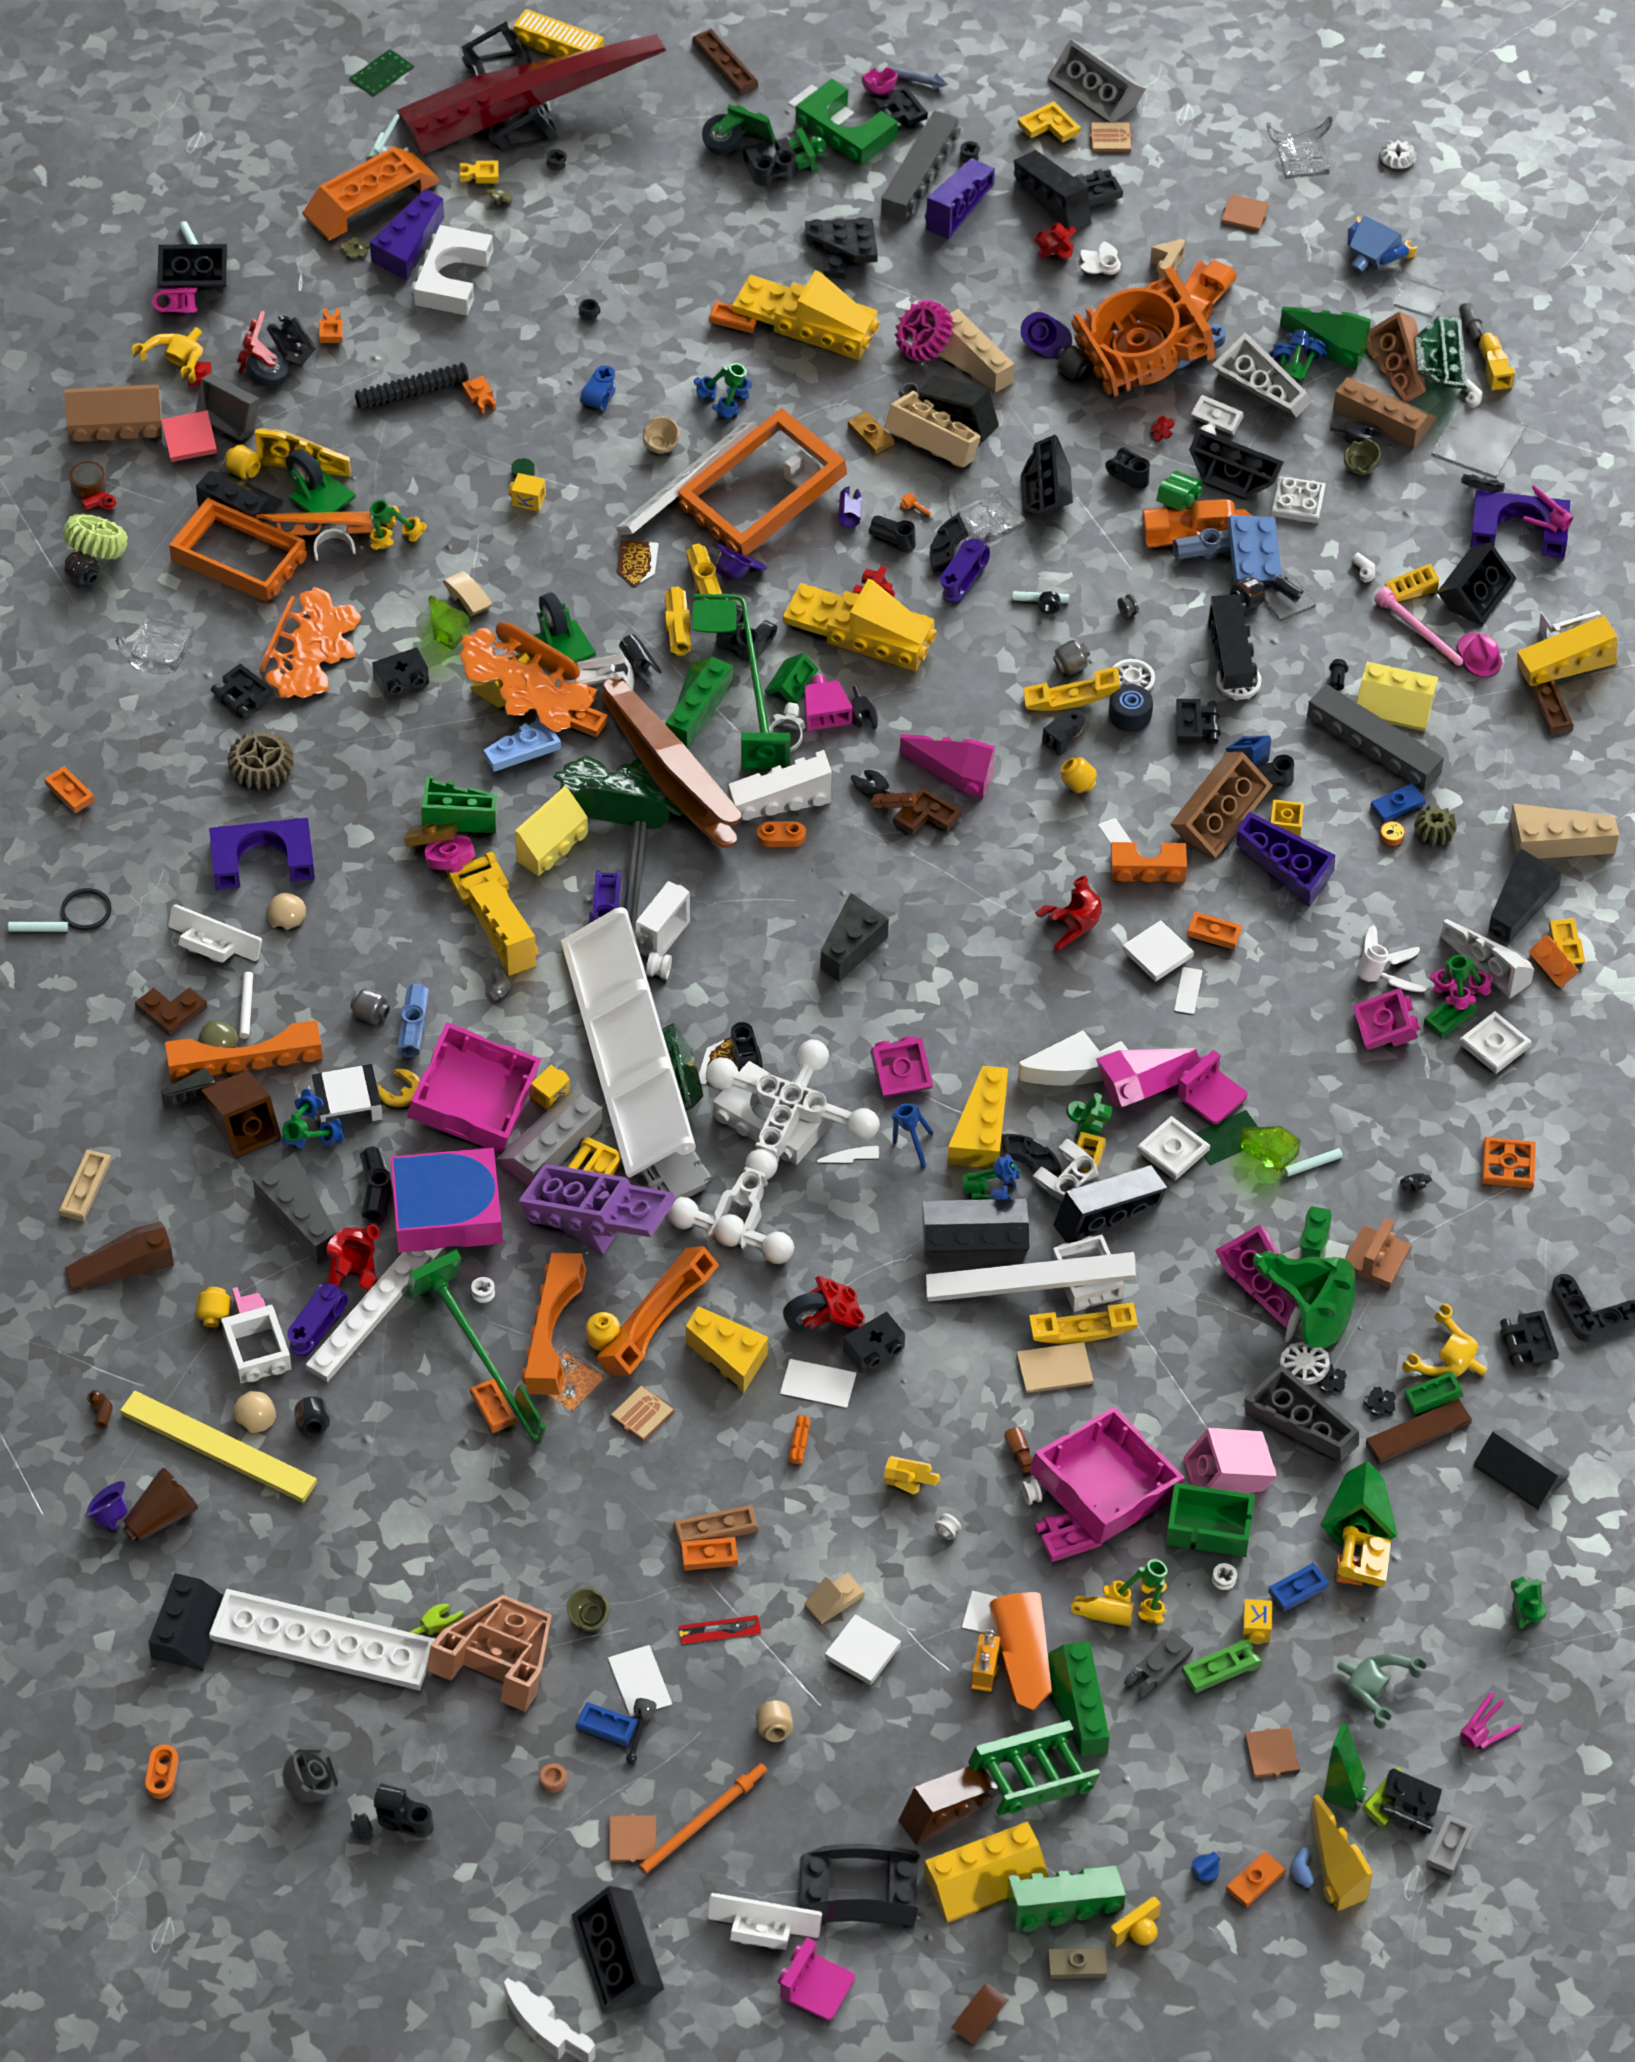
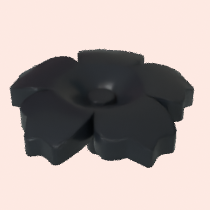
M1414 1173L1402 1178L1400 1183L1403 1190L1408 1191L1413 1187L1415 1191L1426 1188V1184L1431 1182L1432 1178L1430 1175H1424V1173Z
M1331 1364L1327 1375L1317 1384L1322 1385L1321 1391L1325 1393H1333L1334 1390L1341 1392L1345 1389L1344 1380L1347 1378L1345 1370L1336 1369L1334 1372V1367Z
M1380 1386L1374 1387L1370 1392V1396H1365L1364 1403L1367 1405V1408L1372 1409V1414L1376 1416L1384 1415L1385 1412L1391 1414L1396 1409L1395 1402H1393L1396 1399V1395L1388 1390L1383 1393Z

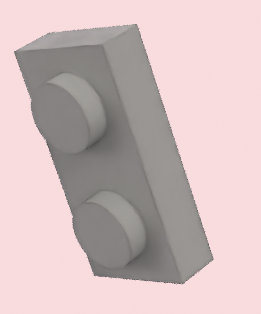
M1447 1815L1427 1858L1426 1865L1452 1876L1474 1825Z

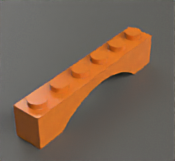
M317 1020L292 1023L275 1037L247 1047H214L191 1038L165 1042L170 1081L182 1080L203 1068H206L211 1076L323 1059Z
M704 1246L685 1248L621 1326L618 1336L607 1344L596 1357L612 1377L630 1375L645 1357L649 1341L661 1322L683 1299L703 1285L719 1266Z
M551 1253L550 1261L545 1265L544 1274L546 1280L545 1284H541L540 1287L541 1303L536 1306L535 1314L537 1321L536 1325H533L531 1328L532 1345L527 1348L526 1357L528 1363L527 1367H524L522 1370V1382L526 1383L529 1394L560 1395L565 1373L560 1357L552 1347V1336L556 1321L563 1308L583 1289L586 1266L582 1253Z

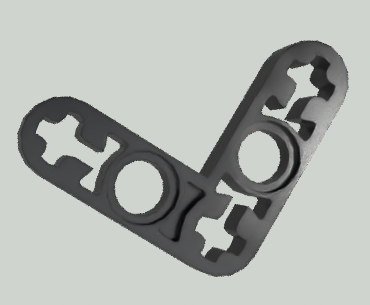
M1559 1274L1554 1278L1551 1289L1552 1294L1577 1339L1585 1342L1593 1341L1635 1327V1300H1629L1592 1312L1576 1280L1572 1276ZM1572 1303L1578 1304L1582 1307V1310L1573 1312L1568 1308V1305ZM1607 1316L1613 1317L1617 1320V1323L1608 1325L1603 1321V1318Z

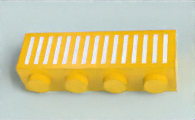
M525 9L513 25L514 31L527 47L555 57L604 46V37L527 9Z

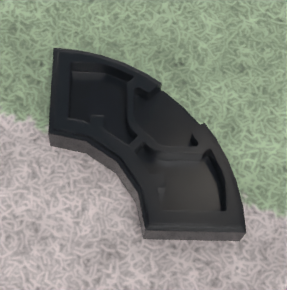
M960 513L951 517L940 526L931 543L930 561L934 572L947 568L954 558L956 547L963 539L969 536Z
M1002 1134L1004 1153L1009 1154L1013 1160L1026 1164L1034 1174L1040 1167H1043L1054 1176L1061 1175L1060 1163L1048 1147L1042 1146L1028 1136Z

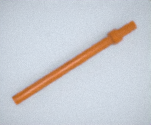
M760 1763L747 1775L742 1774L734 1781V1785L643 1861L639 1865L642 1873L647 1874L741 1793L746 1794L752 1789L753 1783L768 1771L766 1766Z

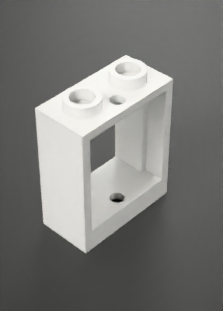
M668 881L636 921V942L640 954L649 958L651 952H657L659 956H663L690 922V891L681 885Z
M1103 1235L1088 1236L1080 1241L1063 1243L1053 1248L1052 1261L1111 1255ZM1123 1281L1089 1284L1078 1288L1074 1286L1063 1287L1073 1312L1123 1299L1124 1283Z
M273 1305L221 1319L223 1334L240 1384L254 1382L266 1376L279 1375L287 1370H291L290 1354ZM272 1329L280 1352L243 1362L235 1339Z

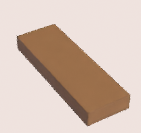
M752 1504L674 1521V1529L680 1549L681 1542L729 1538L759 1532Z

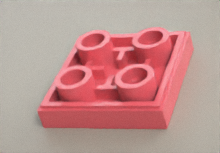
M208 410L161 419L171 462L217 453Z

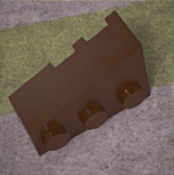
M970 1766L915 1786L898 1821L917 1846L980 1809L982 1810L990 1806L998 1787L986 1769L982 1768L973 1771Z

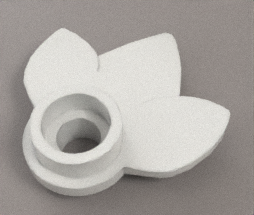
M1103 242L1099 247V252L1081 250V259L1084 264L1080 266V269L1084 272L1112 275L1120 270L1121 263L1117 257V250L1109 243Z

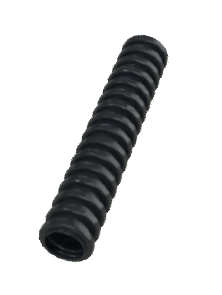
M460 362L458 366L453 364L452 367L445 366V369L439 368L438 371L434 369L431 373L426 371L424 375L419 373L418 376L411 375V378L404 377V380L397 379V382L394 380L390 381V384L385 382L383 386L378 384L375 388L370 386L368 390L367 388H363L362 391L356 390L355 400L358 408L364 410L365 407L371 408L372 405L376 407L379 403L384 405L386 401L391 403L393 399L399 401V398L406 399V396L413 397V394L420 395V392L425 394L427 390L432 392L434 388L440 390L442 386L447 388L448 385L461 384V381H468L469 374L466 365Z

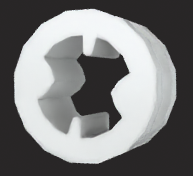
M480 1277L472 1282L471 1294L475 1301L487 1303L494 1298L495 1285L491 1279ZM483 1287V1289H487V1292H483L479 1288Z
M1031 1479L1030 1483L1026 1481L1021 1483L1022 1494L1027 1505H1032L1033 1501L1037 1503L1042 1501L1041 1490L1036 1479Z
M947 1513L942 1514L940 1520L934 1524L938 1534L948 1540H953L956 1533L962 1529L960 1522Z
M1226 1563L1217 1565L1212 1575L1213 1585L1220 1590L1231 1589L1236 1583V1569ZM1220 1573H1223L1225 1576L1230 1575L1229 1580L1219 1579Z

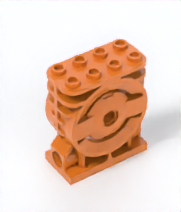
M1173 266L1164 269L1165 277L1148 284L1147 288L1138 287L1121 290L1106 298L1098 305L1095 312L1091 307L1087 308V318L1082 319L1079 313L1073 315L1074 320H1071V324L1075 333H1077L1074 335L1075 342L1079 348L1083 347V352L1090 358L1089 363L1092 362L1095 376L1097 379H1102V385L1106 394H1111L1113 398L1118 396L1117 387L1122 386L1125 392L1131 390V386L1148 385L1164 379L1177 368L1181 360L1190 362L1203 355L1207 361L1216 358L1211 327Z

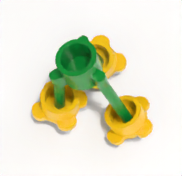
M376 500L370 506V513L374 517L372 523L375 526V529L369 536L370 540H372L370 546L373 550L384 549L394 544L393 539H391L392 531L385 527H380V525L393 528L396 524L395 518L403 523L402 534L405 537L408 536L411 542H415L427 527L426 523L420 522L419 517H410L406 520L399 514V509L396 506L391 507L384 500Z
M1152 1559L1147 1563L1146 1567H1139L1136 1574L1126 1583L1118 1580L1113 1581L1110 1586L1105 1585L1103 1593L1106 1595V1598L1130 1602L1131 1591L1129 1587L1140 1578L1142 1583L1141 1591L1143 1593L1155 1592L1153 1598L1146 1599L1140 1603L1141 1611H1138L1137 1615L1146 1622L1161 1624L1164 1622L1162 1616L1166 1614L1164 1604L1159 1601L1161 1592H1164L1167 1588V1584L1164 1582L1165 1576L1168 1573L1167 1566L1160 1560Z

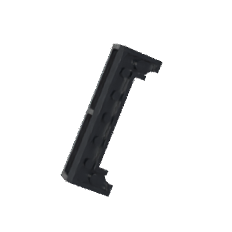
M507 21L461 47L464 54L462 61L468 69L472 68L475 76L486 73L482 62L484 60L515 55L519 66L533 63L527 46ZM501 32L512 49L480 56L473 47ZM547 102L532 106L528 109L530 114L507 127L504 126L503 121L489 127L488 137L493 145L497 144L502 151L548 143L559 138ZM533 119L547 136L546 138L511 144L508 133Z

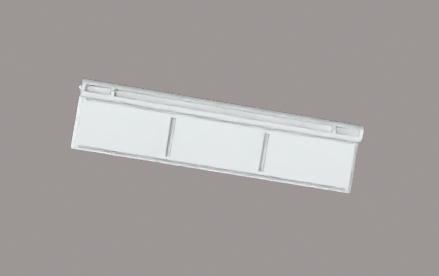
M616 908L562 939L561 943L626 1176L630 1178L674 1152L686 1155L693 1152L696 1146L628 911L625 908Z

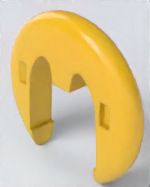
M394 1069V1074L400 1076L412 1088L404 1086L400 1090L401 1096H394L377 1084L380 1100L391 1107L401 1108L409 1106L420 1078L409 1070Z

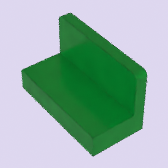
M804 653L786 658L764 692L769 695L779 691L789 703L796 704L805 692V686L811 683L812 677L816 675L819 669Z

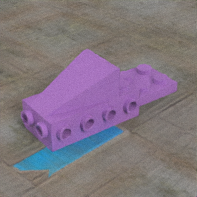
M544 1163L520 1198L519 1203L530 1222L561 1228L597 1253L604 1254L618 1232L652 1237L676 1201V1197L673 1192L631 1185L626 1177Z

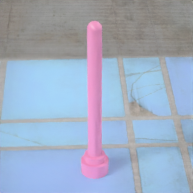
M1388 587L1382 588L1376 594L1374 602L1381 608H1390L1455 665L1461 666L1463 664L1461 656L1396 602L1394 593Z

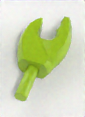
M449 1604L436 1605L420 1619L421 1626L409 1633L418 1635L424 1631L427 1635L441 1633L442 1630L461 1620L465 1613L464 1611H459L449 1615L447 1618H441L440 1616L447 1613L451 1606Z

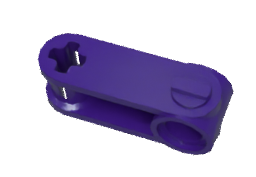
M975 538L965 540L962 543L959 551L940 577V583L944 587L942 594L945 601L955 603L964 597L989 561V546L983 545L981 540Z
M596 870L593 912L589 913V924L613 909L620 907L621 871L601 873L600 870Z
M320 1284L310 1301L289 1327L287 1336L290 1341V1349L296 1356L309 1355L336 1318L344 1311L348 1302V1295L340 1291L339 1287L335 1284Z

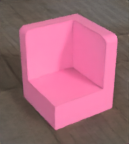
M238 1287L232 1288L238 1314L265 1307L264 1299L260 1297L259 1293L240 1297Z

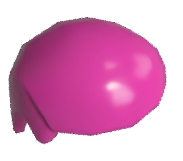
M874 67L869 73H864L862 84L868 93L876 96H886L887 92L894 89L898 75L890 67H885L881 72H878Z

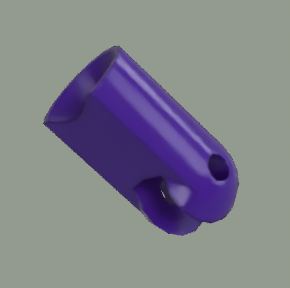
M848 486L840 492L838 520L845 527H855L861 521L862 495L859 489H856L853 498H850V487Z

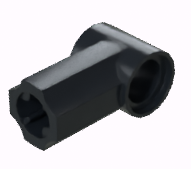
M875 515L871 520L869 527L870 535L895 543L896 548L903 552H908L915 548L916 532L913 522L908 520L896 522L879 515Z
M1281 754L1276 756L1273 762L1256 766L1271 784L1283 787L1290 785L1294 780V760L1289 755Z

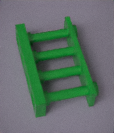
M1069 1720L975 1746L968 1763L973 1771L982 1768L988 1769L1003 1795L996 1810L998 1816L1007 1813L1015 1814L1024 1808L1077 1793L1086 1794L1094 1788L1100 1772L1096 1769L1084 1773L1068 1746L1069 1739L1074 1731V1727ZM1050 1749L1058 1750L1073 1776L1060 1779L1045 1751ZM1035 1756L1050 1783L1037 1786L1021 1757ZM1003 1762L1012 1763L1026 1789L1013 1792L998 1764Z

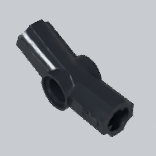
M372 1146L365 1148L360 1153L361 1163L368 1184L362 1217L366 1218L369 1222H379L385 1218L388 1198L392 1193L391 1177L386 1167L382 1149Z

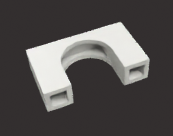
M440 225L437 233L432 235L430 250L427 249L425 252V263L419 267L418 280L412 284L411 295H414L415 305L468 315L474 300L473 283L446 278L439 274L438 271L448 264L458 262L487 267L493 253L492 235Z
M750 1061L740 1070L741 1073L758 1079L763 1075H770L769 1072ZM735 1086L723 1090L713 1101V1116L720 1123L727 1124L736 1129L740 1135L760 1142L759 1135L766 1121L758 1118L752 1111L753 1106L759 1101V1096ZM814 1105L810 1109L817 1110L822 1106ZM799 1118L784 1152L779 1157L784 1161H790L797 1165L830 1128L832 1121L826 1119L821 1123H812ZM770 1140L766 1144L774 1145L777 1141Z

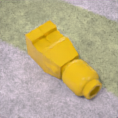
M1491 333L1483 334L1480 337L1479 349L1483 358L1486 359L1485 377L1491 390L1512 388L1515 371L1513 367H1509L1508 357L1503 352L1498 338Z

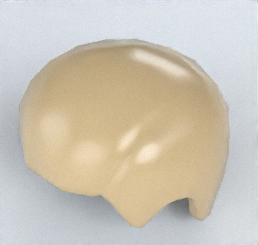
M665 416L654 417L643 431V443L651 452L659 455L668 453L674 449L680 435L679 427L670 418Z
M281 893L273 897L266 911V920L271 927L281 926L285 930L299 926L306 916L304 902L300 897L289 893Z
M249 1391L239 1397L233 1407L234 1418L239 1426L243 1425L250 1433L265 1431L273 1425L277 1417L272 1400L263 1392Z

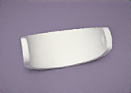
M328 529L321 532L314 543L315 561H318L317 548L319 544L332 538L344 540L350 545L353 555L356 554L353 539L341 529Z

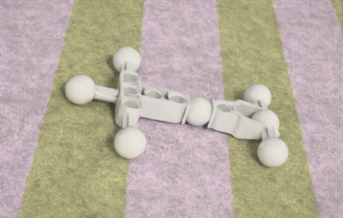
M810 1039L801 1044L797 1052V1061L800 1066L792 1082L773 1075H763L758 1079L738 1072L736 1065L728 1058L720 1057L711 1061L706 1070V1079L711 1086L719 1090L735 1086L755 1093L759 1096V1101L763 1105L772 1109L760 1132V1142H756V1149L751 1151L746 1158L744 1173L740 1175L732 1190H726L722 1194L714 1213L715 1217L699 1211L696 1203L690 1198L679 1197L676 1198V1201L666 1214L667 1220L672 1226L682 1230L693 1226L707 1230L708 1237L714 1235L717 1241L726 1247H734L740 1244L742 1249L747 1245L762 1250L765 1259L772 1264H783L788 1262L793 1256L794 1243L787 1234L775 1231L766 1236L754 1230L762 1217L759 1204L764 1193L763 1187H767V1179H770L776 1173L779 1156L784 1152L799 1118L812 1123H821L826 1119L847 1126L848 1131L854 1138L863 1141L873 1138L880 1126L879 1118L872 1110L860 1108L850 1112L828 1104L824 1094L807 1088L813 1072L823 1069L828 1063L829 1051L822 1042ZM767 1088L774 1089V1091L770 1093L763 1092ZM793 1096L798 1098L795 1101L787 1100L788 1098ZM814 1105L822 1106L817 1110L810 1109ZM781 1118H786V1119H788V1120H787L786 1122H784V1123H778V1122H777V1121H778L779 1119H781ZM770 1140L777 1141L774 1145L766 1144ZM749 1184H756V1185H757V1186H756L755 1188H753V1189H747V1188H745V1187H746L747 1185H749ZM732 1206L750 1207L751 1210L745 1223L737 1215L728 1214Z

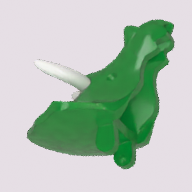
M1271 1251L1256 1253L1253 1257V1265L1260 1274V1277L1270 1281L1285 1292L1295 1305L1286 1330V1343L1290 1342L1293 1338L1300 1318L1305 1346L1327 1348L1338 1342L1347 1328L1355 1300V1270L1348 1260L1339 1257L1289 1259L1281 1253L1275 1254Z

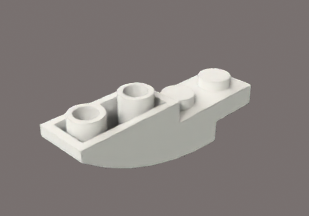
M509 1978L504 1981L505 1996L514 2016L525 2032L540 2047L558 2060L567 2052L581 2062H593L596 2058L593 2041L585 2034L579 2035L570 2030V2027L560 2019L555 2020L554 2006L549 1999L544 1996H536L530 1992L525 1984L519 1981L514 1982Z

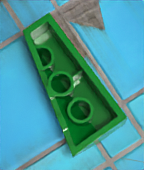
M714 657L690 663L676 708L665 722V725L687 749L733 685V665Z
M1090 1641L1063 1644L1048 1653L1051 1695L1056 1703L1055 1707L1059 1715H1062L1064 1721L1069 1720L1074 1727L1071 1738L1081 1757L1106 1754L1109 1749L1110 1735Z

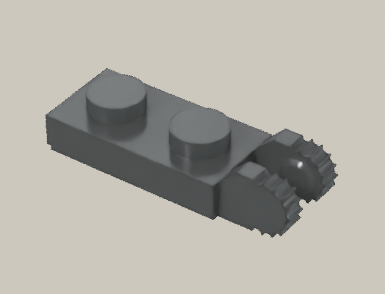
M1172 1631L1127 1675L1124 1684L1130 1687L1143 1676L1146 1680L1139 1686L1136 1693L1140 1697H1144L1154 1687L1157 1688L1192 1654L1193 1647Z

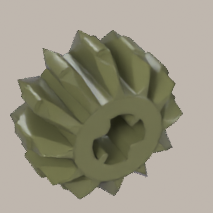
M1439 804L1436 808L1428 805L1426 810H1420L1414 824L1417 837H1422L1423 843L1431 842L1432 846L1435 843L1443 846L1446 841H1451L1457 828L1455 814L1449 813L1448 808L1440 809Z

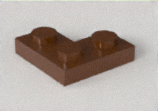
M922 787L916 793L918 801L915 806L903 807L893 817V824L914 835L928 820L948 832L962 817V810Z
M190 987L172 1001H169L159 991L152 988L135 1001V1007L167 1035L171 1036L207 1008V1001Z

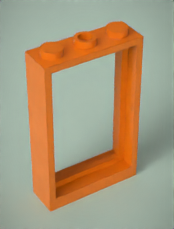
M209 498L204 501L169 544L171 561L267 603L274 595L276 596L280 592L281 586L292 577L296 567L304 562L307 555L304 539ZM214 520L289 553L266 582H263L191 549Z

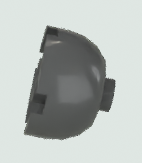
M312 1745L301 1746L285 1762L282 1773L283 1783L287 1791L294 1798L305 1803H315L327 1798L335 1791V1787L339 1784L340 1780L338 1768L334 1760L330 1756L325 1758L320 1753L322 1749Z

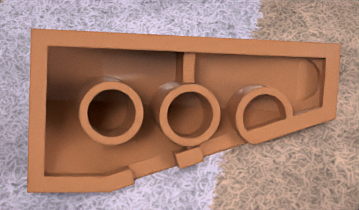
M1397 312L1370 329L1367 349L1371 357L1380 365L1379 368L1389 377L1391 384L1404 402H1409L1426 392L1421 337L1415 318L1402 312Z

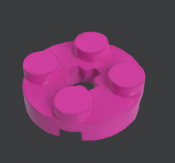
M455 835L453 840L428 844L425 848L427 866L429 869L448 870L451 873L461 871L463 865L475 857V850L471 839L466 836Z

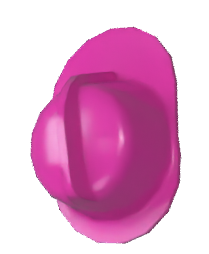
M1478 632L1465 634L1459 639L1457 644L1458 651L1470 672L1481 677H1490L1501 669L1502 657L1499 646L1494 639Z

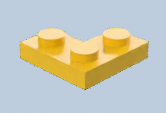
M1054 101L1018 119V126L1030 138L1050 130L1063 143L1080 134L1081 127Z

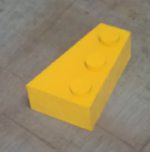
M699 1306L686 1324V1344L708 1363L714 1364L720 1370V1373L725 1378H730L744 1394L768 1355V1337Z

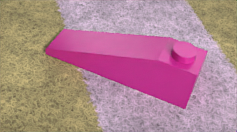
M902 734L900 737V753L960 792L980 798L984 797L993 778L995 746L973 739L955 742L950 737H943L942 741L932 740L929 736Z

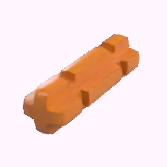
M799 1415L796 1417L789 1452V1462L791 1464L800 1465L803 1463L810 1428V1418L808 1416Z

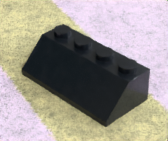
M1026 1199L922 1201L924 1253L1028 1251L1030 1249Z
M608 1886L571 1914L603 2014L645 2004L664 1990L633 1890Z

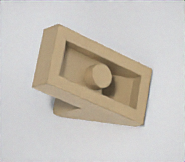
M1180 239L1155 245L1151 248L1150 262L1158 265L1156 273L1159 274L1158 280L1165 277L1164 269L1173 266L1176 271L1184 257L1185 240Z
M846 1573L834 1582L829 1577H825L804 1603V1606L822 1625L864 1597V1590L849 1573Z

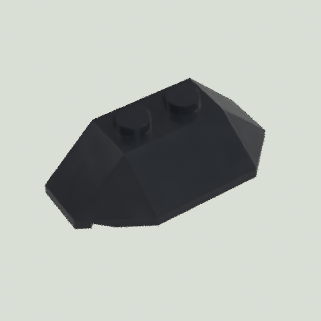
M1199 428L1189 448L1204 483L1245 499L1274 485L1284 464V461Z
M1054 434L1034 444L1033 452L1021 473L1022 505L1025 513L1043 516L1073 503L1071 467L1058 437Z

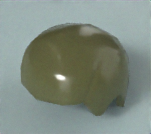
M1365 439L1363 442L1354 441L1344 454V463L1347 469L1357 475L1372 473L1379 465L1380 448L1371 439Z
M216 1020L210 1021L203 1026L197 1041L214 1047L236 1048L238 1035L231 1025L224 1021Z
M591 1587L577 1589L570 1595L566 1605L571 1622L576 1627L587 1632L599 1630L607 1623L610 1614L609 1604L605 1596Z

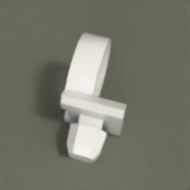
M788 703L784 710L785 716L780 714L773 715L775 721L771 724L769 731L771 733L776 725L793 724L797 726L801 734L799 741L793 747H790V752L800 746L803 740L802 730L806 726L804 721L798 718V704Z

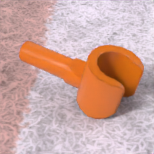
M907 493L901 497L902 501L899 505L903 510L906 511L913 507L928 517L931 516L932 512L920 505L913 493Z

